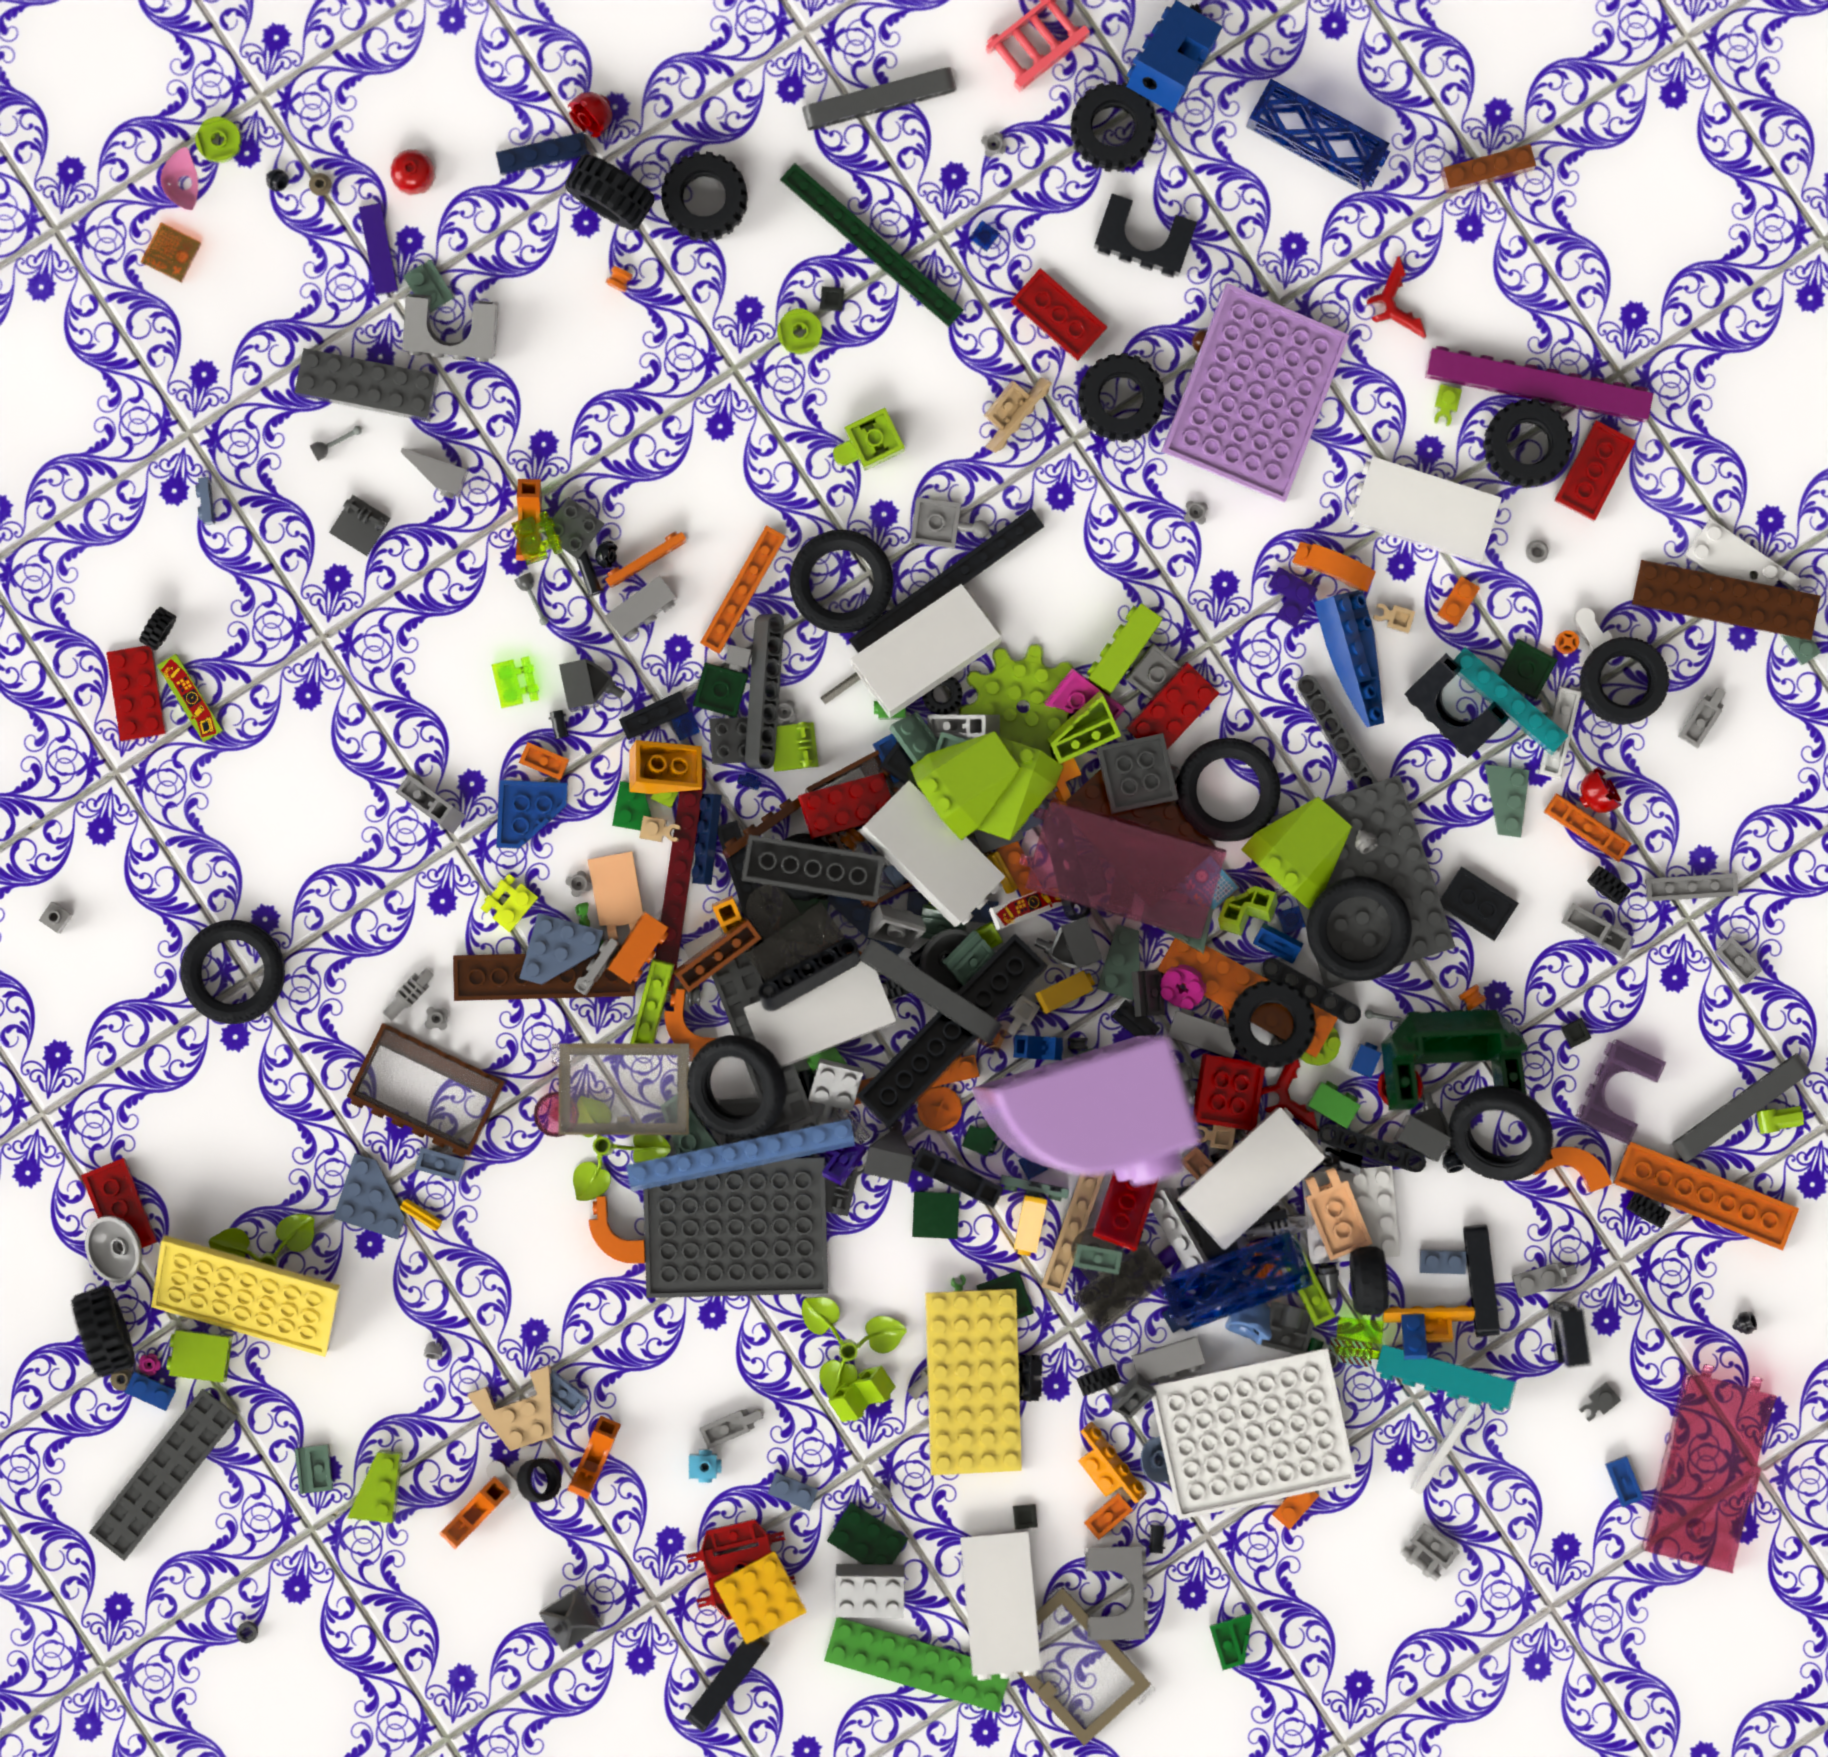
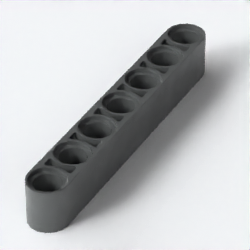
M946 67L803 106L802 111L807 130H816L955 92L957 88L952 69Z
M777 613L760 614L754 622L745 763L751 769H769L775 761L784 620Z
M1311 675L1303 676L1298 680L1296 690L1355 789L1361 788L1360 779L1362 777L1369 778L1371 784L1378 782L1318 681ZM1302 681H1310L1313 685L1312 691L1305 692L1301 687ZM1314 700H1321L1324 703L1323 711H1316L1313 708ZM1327 719L1335 721V730L1329 731L1325 728V721ZM1343 738L1347 741L1348 747L1346 750L1338 749L1336 745L1337 739ZM1349 758H1356L1359 761L1358 769L1354 770L1348 766Z
M872 939L859 957L862 962L988 1044L992 1043L1003 1026L993 1017Z
M1798 1053L1792 1055L1676 1139L1672 1146L1685 1163L1802 1080L1811 1070Z

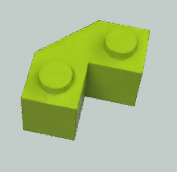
M1253 886L1236 897L1227 898L1218 917L1220 929L1242 936L1249 916L1271 922L1278 905L1276 892Z
M882 1366L865 1369L858 1374L860 1377L858 1380L850 1385L845 1382L838 1387L828 1400L842 1422L859 1420L864 1415L863 1412L869 1404L878 1402L881 1404L891 1397L890 1394L896 1386Z

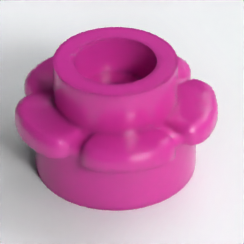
M155 1354L143 1355L139 1359L140 1365L138 1367L142 1374L153 1376L157 1373V1370H160L161 1362Z

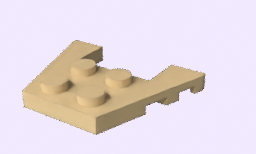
M550 1365L529 1372L537 1394L511 1404L496 1408L488 1386L467 1394L474 1406L510 1451L554 1436Z

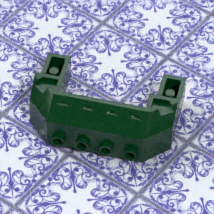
M1497 1010L1409 1012L1407 1016L1397 1023L1381 1043L1389 1110H1409L1419 1104L1415 1073L1416 1064L1491 1061L1494 1086H1505L1526 1093L1522 1054L1528 1050L1527 1044L1521 1031Z

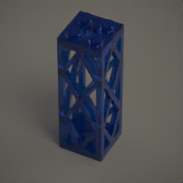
M1270 79L1246 125V128L1362 191L1367 186L1372 187L1380 172L1376 168L1378 166L1383 167L1391 152L1387 150L1389 142L1273 79ZM1287 105L1289 107L1274 108L1273 106ZM1298 113L1306 129L1286 130L1278 114ZM1307 117L1309 118V120H1310V122L1312 123V125H1313L1314 128H1312V126H1311V124L1309 123ZM1318 122L1328 128H1321ZM1330 133H1339V134H1341V135L1325 136V134H1330ZM1310 134L1311 137H1295L1294 135ZM1349 141L1358 157L1338 158L1329 142ZM1308 142H1314L1317 148L1308 144ZM1357 144L1360 145V147H1361V149L1363 150L1365 156L1363 155V153L1361 152V150H1360V148L1358 147ZM1345 163H1362V164H1358V165H1347V164H1345Z
M1290 1231L1165 1276L1162 1278L1164 1286H1161V1291L1164 1298L1169 1301L1170 1306L1167 1307L1171 1320H1175L1177 1326H1181L1185 1331H1189L1312 1286L1313 1282L1301 1244ZM1256 1253H1261V1254H1263V1255H1259V1256H1254ZM1266 1264L1275 1265L1264 1279L1256 1277ZM1255 1266L1248 1276L1239 1274L1241 1271ZM1282 1267L1291 1268L1289 1272L1275 1276ZM1235 1279V1280H1240V1281H1243V1282H1242V1283H1236V1282H1232V1281ZM1211 1284L1219 1285L1209 1299L1200 1298ZM1200 1287L1193 1296L1185 1295L1186 1291ZM1227 1287L1236 1289L1232 1293L1219 1297Z

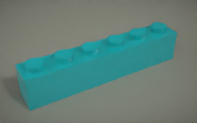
M1466 647L1454 659L1462 668L1457 675L1489 703L1495 702L1510 717V721L1551 756L1567 739L1568 734Z
M1382 1345L1376 1367V1372L1381 1373L1380 1378L1393 1381L1394 1377L1402 1379V1384L1415 1387L1416 1384L1424 1385V1390L1436 1394L1438 1390L1447 1392V1397L1459 1400L1460 1396L1469 1398L1468 1403L1481 1406L1482 1402L1491 1404L1490 1409L1504 1412V1408L1510 1410L1517 1385L1516 1382L1429 1357L1427 1359L1404 1360L1403 1350Z

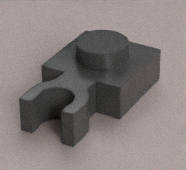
M1605 1382L1588 1396L1592 1403L1582 1406L1579 1411L1582 1413L1586 1409H1590L1591 1415L1586 1418L1590 1422L1596 1416L1598 1410L1604 1415L1618 1404L1621 1399Z

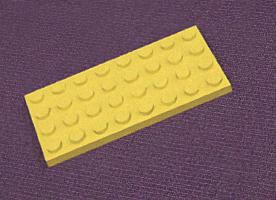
M164 1235L161 1240L151 1307L325 1357L328 1352L340 1285Z
M1016 1289L925 1292L930 1474L950 1475L1022 1471Z

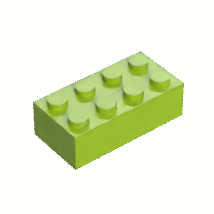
M1142 603L1138 607L1133 606L1125 618L1128 620L1126 625L1120 624L1113 634L1115 640L1112 645L1110 643L1106 644L1099 655L1102 657L1099 663L1094 661L1087 672V675H1089L1088 680L1108 695L1112 694L1163 620L1162 617Z

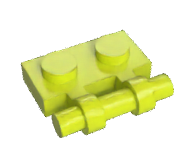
M508 874L504 880L501 879L497 883L499 886L491 895H487L484 899L485 903L480 907L485 913H488L492 907L495 908L497 913L492 918L508 932L514 929L539 898L522 883L516 889H513L510 885L514 882L515 878L511 874ZM506 891L511 896L501 905L497 901Z

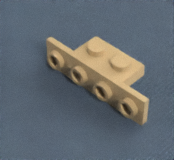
M1041 377L1029 393L1025 392L1014 381L1008 384L983 415L999 429L985 448L997 453L1006 446L1010 435L1018 431L1023 419L1034 411L1036 403L1048 394L1049 387L1052 385L1049 380Z

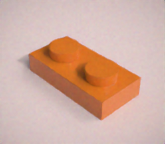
M1461 576L1437 616L1456 627L1480 587Z
M527 742L519 763L561 781L570 760Z
M1313 1491L1286 1497L1272 1515L1290 1530L1319 1495Z
M1117 1493L1086 1519L1084 1524L1100 1540L1129 1515L1133 1509Z

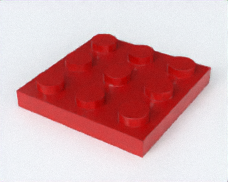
M1202 1054L1193 1110L1195 1122L1251 1131L1257 1125L1265 1068L1248 1061Z

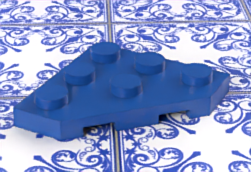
M500 780L496 848L520 849L567 806L568 783Z

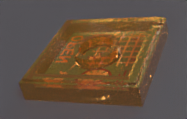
M161 222L140 262L182 283L202 243Z

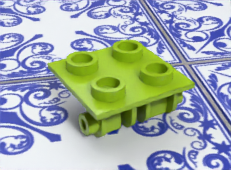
M799 722L798 724L777 726L775 761L773 764L774 772L819 767L814 722Z

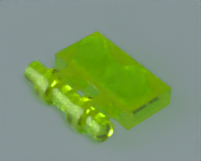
M547 511L539 514L541 518L539 523L535 524L533 516L511 523L526 565L548 559L546 550L552 549L554 554L562 552L560 536L556 535L554 530L555 523L549 517ZM546 531L548 539L542 541L539 533Z
M529 656L520 658L522 667L516 668L513 659L491 664L502 709L524 704L522 695L529 694L530 702L539 701L538 684H535L533 675L535 669L534 665H531ZM524 674L527 686L520 688L518 675Z
M1338 1317L1336 1340H1345L1344 1347L1335 1346L1334 1352L1345 1359L1358 1357L1363 1358L1365 1361H1371V1359L1379 1360L1381 1351L1372 1350L1373 1343L1382 1344L1384 1321ZM1352 1341L1365 1342L1364 1349L1352 1348Z

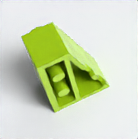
M1099 691L1047 740L1058 763L1061 764L1120 737L1121 734L1104 695Z
M383 1450L377 1452L347 1518L393 1523L395 1521L402 1452Z

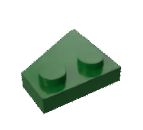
M620 781L612 826L641 831L643 816L652 817L646 794L629 792V783Z
M1251 1613L1209 1625L1222 1670L1245 1664L1252 1621Z

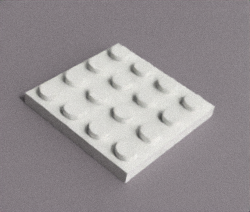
M1392 1166L1361 1168L1359 1175L1336 1170L1340 1181L1347 1180L1373 1243L1368 1246H1377L1382 1249L1385 1258L1399 1257L1400 1246ZM1326 1171L1309 1173L1302 1179L1304 1212L1309 1226L1306 1229L1310 1264L1350 1261V1253L1334 1260H1329L1305 1200V1196L1310 1195L1304 1179L1313 1176L1318 1187L1326 1185L1330 1181Z

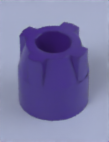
M1168 1245L1156 1255L1166 1270L1180 1260L1171 1245Z

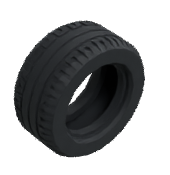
M1618 637L1601 644L1587 657L1580 673V690L1582 691L1581 695L1583 700H1585V704L1597 717L1613 724H1631L1649 717L1662 705L1669 689V672L1666 662L1663 660L1664 658L1651 644L1649 645L1648 642L1638 638ZM1619 656L1630 657L1639 662L1645 669L1648 678L1647 691L1636 704H1617L1610 700L1603 692L1601 673L1606 663L1612 658Z

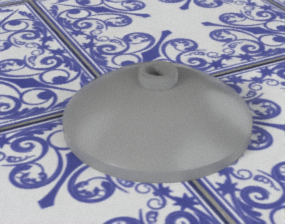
M103 1216L96 1219L89 1226L85 1236V1251L94 1271L103 1279L113 1283H122L133 1278L142 1262L141 1244L133 1228L126 1221L116 1216Z

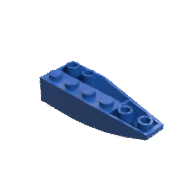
M1357 590L1334 595L1314 602L1329 656L1353 707L1366 727L1383 724L1384 715L1375 634L1363 591Z

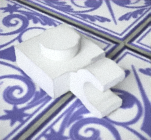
M1021 995L1009 1014L1015 1019L1008 1028L1007 1033L1014 1037L1022 1023L1029 1026L1040 1006Z

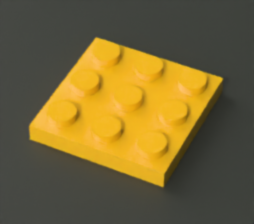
M776 1551L714 1583L746 1645L807 1613Z

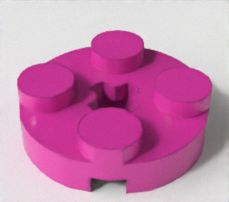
M1179 965L1178 967L1169 968L1162 977L1161 996L1174 1006L1191 1010L1202 1001L1207 987L1206 983L1204 984L1201 979L1202 975L1198 970L1188 965ZM1182 983L1186 984L1188 990L1181 989L1179 985Z

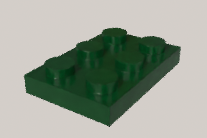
M850 1502L827 1542L862 1564L893 1565L909 1538Z

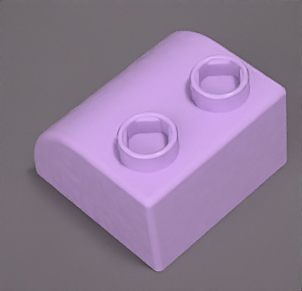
M1136 1036L972 1088L976 1103L983 1117L995 1134L1009 1148L1031 1162L1054 1169L1085 1175L1105 1174L1114 1171L1117 1181L1131 1180L1133 1185H1139L1183 1171L1184 1164L1180 1150L1196 1146L1200 1142L1197 1126L1168 1036Z

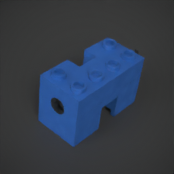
M1176 0L1172 7H1166L1161 16V21H1158L1152 30L1153 37H1147L1142 46L1145 49L1143 53L1139 51L1135 56L1134 64L1127 74V77L1130 79L1126 87L1174 113L1187 92L1193 75L1197 76L1210 55L1223 26L1202 15L1203 10L1200 9L1199 4L1195 6L1191 4L1188 7Z

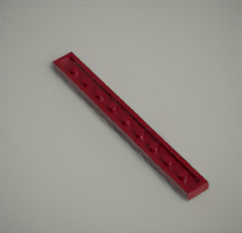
M702 768L701 790L680 791L675 824L681 826V830L674 829L673 837L679 838V841H672L661 915V923L668 927L666 932L669 934L662 944H657L655 959L675 964L674 970L677 969L706 768ZM674 972L672 974L668 990L669 992H674L676 978Z

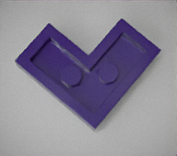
M1278 567L1267 587L1286 597V600L1275 618L1296 628L1318 589L1283 568Z
M855 1142V1146L822 1152L832 1157L822 1171L823 1177L842 1186L867 1152L866 1147Z

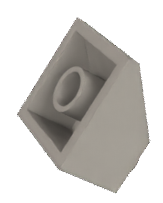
M878 904L871 913L868 937L910 949L923 935L926 926L922 917L915 915L911 911H901L892 908L890 905Z

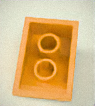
M635 740L629 750V792L658 794L702 789V746Z

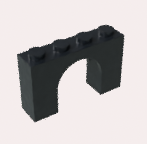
M1112 193L1094 244V248L1098 249L1097 253L1104 256L1113 254L1119 256L1118 259L1122 262L1131 263L1133 261L1139 263L1143 269L1152 271L1154 268L1160 270L1164 276L1174 278L1175 275L1179 277L1197 222L1176 215L1168 239L1161 247L1152 251L1139 250L1130 244L1125 234V224L1133 200Z
M1445 653L1404 695L1413 706H1416L1423 713L1426 720L1432 722L1439 729L1443 737L1449 739L1455 745L1456 750L1460 754L1469 758L1510 717L1495 702L1472 720H1460L1449 714L1442 702V692L1444 687L1462 668Z
M921 1147L912 1166V1169L936 1179L993 1209L1004 1187Z
M1567 1301L1553 1303V1307L1548 1308L1555 1362L1565 1363V1366L1568 1368L1590 1365L1591 1359L1583 1309L1570 1304V1302L1567 1303Z

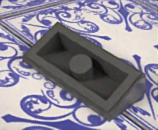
M1137 1373L1113 1396L1112 1410L1131 1419L1156 1394V1391Z

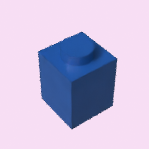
M1365 1042L1364 1045L1359 1044L1349 1070L1372 1078L1382 1054L1377 1051L1378 1046Z

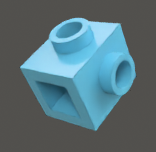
M699 1450V1454L689 1455V1479H698L699 1483H711L712 1479L717 1478V1473H721L722 1461L717 1459V1454H712V1450ZM702 1463H707L709 1469H703Z

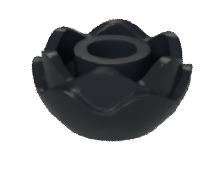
M605 541L599 544L595 553L598 565L604 569L606 567L612 568V563L617 559L616 550L618 547L613 541Z

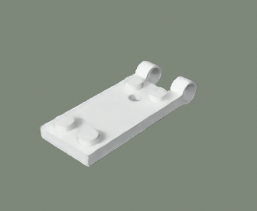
M1713 519L1707 522L1684 555L1710 574L1774 586L1779 580L1786 587L1795 591L1802 582L1797 575L1785 570ZM1752 571L1758 574L1755 580L1750 578V572Z

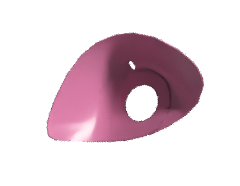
M183 147L175 152L164 165L161 172V186L171 201L186 210H193L198 195V177L189 149ZM182 176H188L192 180V186L188 190H182L178 186V180Z

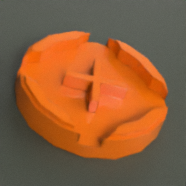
M937 1086L930 1088L919 1099L917 1111L919 1119L926 1127L935 1131H944L957 1124L961 1117L962 1104L956 1092L948 1087Z

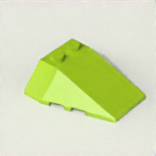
M995 731L928 753L911 766L917 785L941 820L960 840L965 839L982 825L989 811L994 808L996 801L1003 791H1006L1021 769Z
M1000 737L1021 769L1006 791H1003L996 801V805L989 811L978 830L1011 840L1027 822L1028 817L1034 810L1038 809L1046 796L1055 789L1063 770V765L1041 750Z
M1316 797L1257 831L1241 850L1293 897L1310 909L1316 898L1326 889L1352 826L1322 799Z

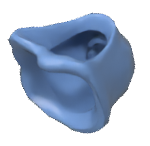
M1237 1293L1225 1328L1261 1345L1263 1339L1270 1340L1272 1336L1270 1328L1271 1308L1256 1293Z

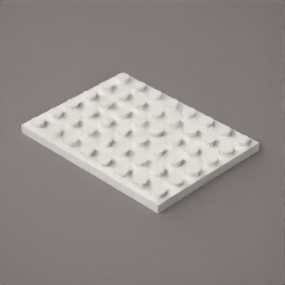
M1328 1348L1151 1385L1156 1391V1394L1152 1397L1178 1520L1357 1482Z

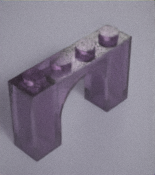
M1615 1039L1612 1043L1608 1042L1603 1052L1606 1057L1603 1063L1599 1062L1594 1072V1075L1597 1077L1593 1084L1590 1083L1585 1092L1587 1099L1584 1105H1579L1575 1116L1578 1117L1577 1123L1629 1145L1638 1124L1617 1115L1608 1107L1604 1096L1606 1084L1612 1076L1624 1071L1657 1083L1666 1062Z

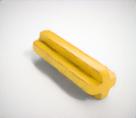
M996 851L989 854L987 859L1006 876L1000 882L1003 885L1004 891L1007 894L1014 892L1017 889V885L1000 853Z
M405 1199L400 1206L401 1210L434 1231H437L442 1224V1220L409 1199Z

